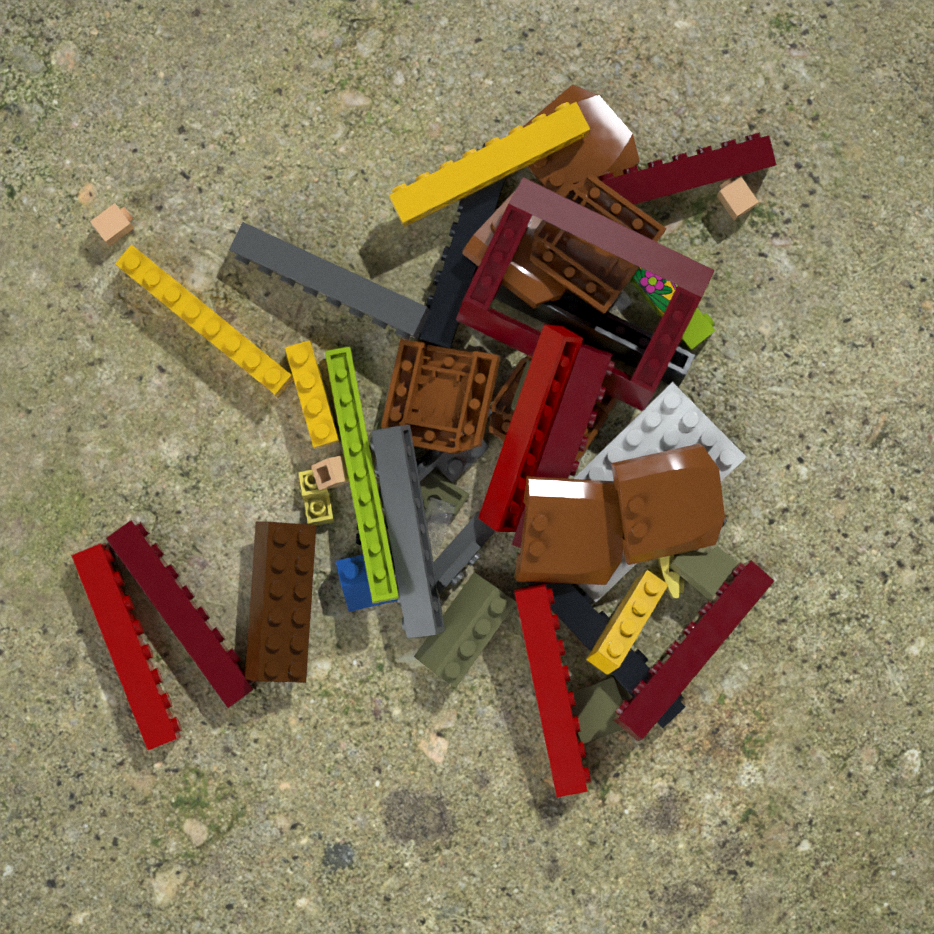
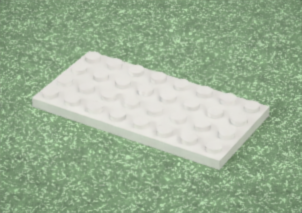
M672 382L574 479L614 481L611 463L700 443L718 466L720 480L722 481L746 456ZM623 550L622 562L606 585H578L597 602L636 564L628 565L625 562Z

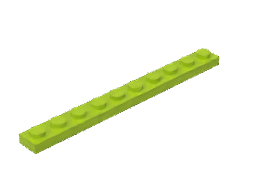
M349 346L325 351L372 602L375 604L399 599L351 349Z

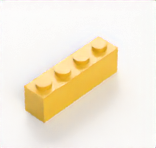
M308 340L285 347L313 447L320 449L340 443L311 341Z
M649 570L639 575L632 583L586 660L607 675L619 668L668 584Z

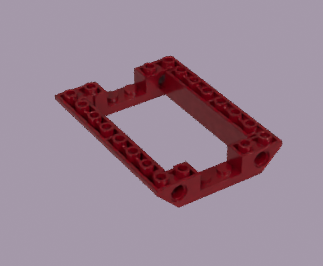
M523 177L505 209L466 292L456 320L533 358L541 332L493 308L489 309L500 290L501 282L522 238L525 237L531 224L530 221L534 215L678 285L633 376L613 368L610 378L605 376L602 386L606 388V394L641 411L645 410L715 270Z

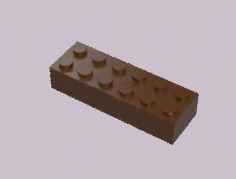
M256 521L245 672V679L306 683L317 525Z

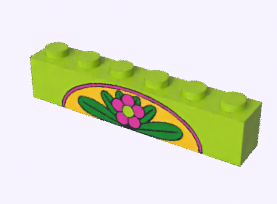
M639 267L630 281L657 315L662 318L678 285ZM698 308L696 309L680 341L687 351L691 352L716 331L713 327L715 323L707 313L702 314Z

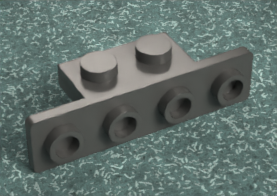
M489 409L488 417L492 414L491 409ZM483 440L481 447L457 454L429 450L422 458L416 460L419 480L421 481L437 466L453 483L489 446Z
M480 512L471 519L434 561L439 595L449 583L454 586L464 574L461 570L466 564L472 566L481 556L478 551L496 532L478 519Z

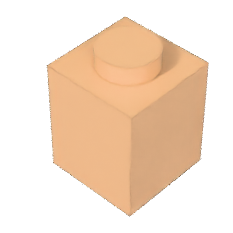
M742 177L735 181L733 178H730L720 185L721 190L717 197L733 221L758 204V200Z
M115 203L90 221L109 246H112L135 228L130 222L134 218L125 206L120 209Z
M344 455L327 458L311 466L319 490L340 487L349 483Z

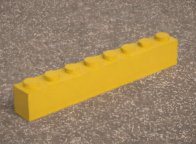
M569 102L563 103L555 108L556 112L548 116L541 114L532 120V124L524 128L522 125L517 126L508 132V136L502 139L495 137L485 143L486 147L478 151L475 148L462 155V159L454 163L452 160L441 164L438 167V171L432 174L425 172L415 178L416 182L408 186L404 183L392 189L393 193L389 195V198L403 227L589 136L590 127L577 102L569 104Z
M132 244L115 263L117 267L276 397L279 398L294 378L288 371Z

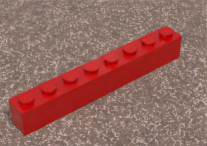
M543 325L478 519L496 532H516L525 507L527 476H536L583 341L582 337L562 326Z
M100 543L71 555L147 751L180 738L179 732L182 731L180 721L177 716L173 718L170 707H173L171 698L167 692H163L160 685L163 682L162 675L158 668L154 669L151 659L154 658L152 650L148 643L144 644L141 635L144 634L142 624L139 619L135 620L133 616L134 604L129 595L126 596L122 586L125 585V581L121 572H116L113 562L116 559L111 547H106V544Z
M545 582L514 588L556 797L588 792L586 784L591 783L589 768H583L581 758L586 757L583 742H578L576 735L577 732H581L578 716L573 717L571 707L576 706L573 691H567L566 682L571 681L568 665L562 666L560 657L565 655L563 640H557L555 630H560L557 614L552 615L550 608L551 604H555L552 588L547 589Z

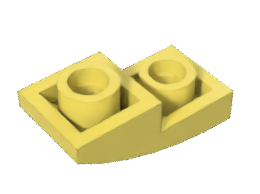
M313 470L298 472L308 525L333 523L334 516L329 489H318Z
M674 555L658 558L662 580L668 584L667 592L671 598H679V593L684 592V578L680 577L676 572H669V565L674 560Z

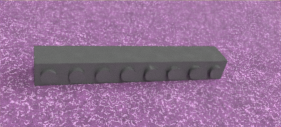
M242 222L229 249L236 255L234 259L247 266L250 262L258 265V271L268 276L275 273L281 276L280 281L292 287L297 283L304 287L302 291L313 297H317L318 294L327 297L325 302L337 308L342 304L350 308L348 312L362 319L364 315L373 319L372 324L382 329H386L387 326L396 329L394 334L406 340H409L410 336L418 339L431 312L428 307L244 222Z
M410 424L371 431V447L376 455L375 471L380 478L381 484L379 495L382 503H384L386 513L384 515V524L389 531L390 540L388 544L394 560L395 580L398 583L399 599L397 600L403 612L402 628L406 632L407 638L436 635L445 631Z

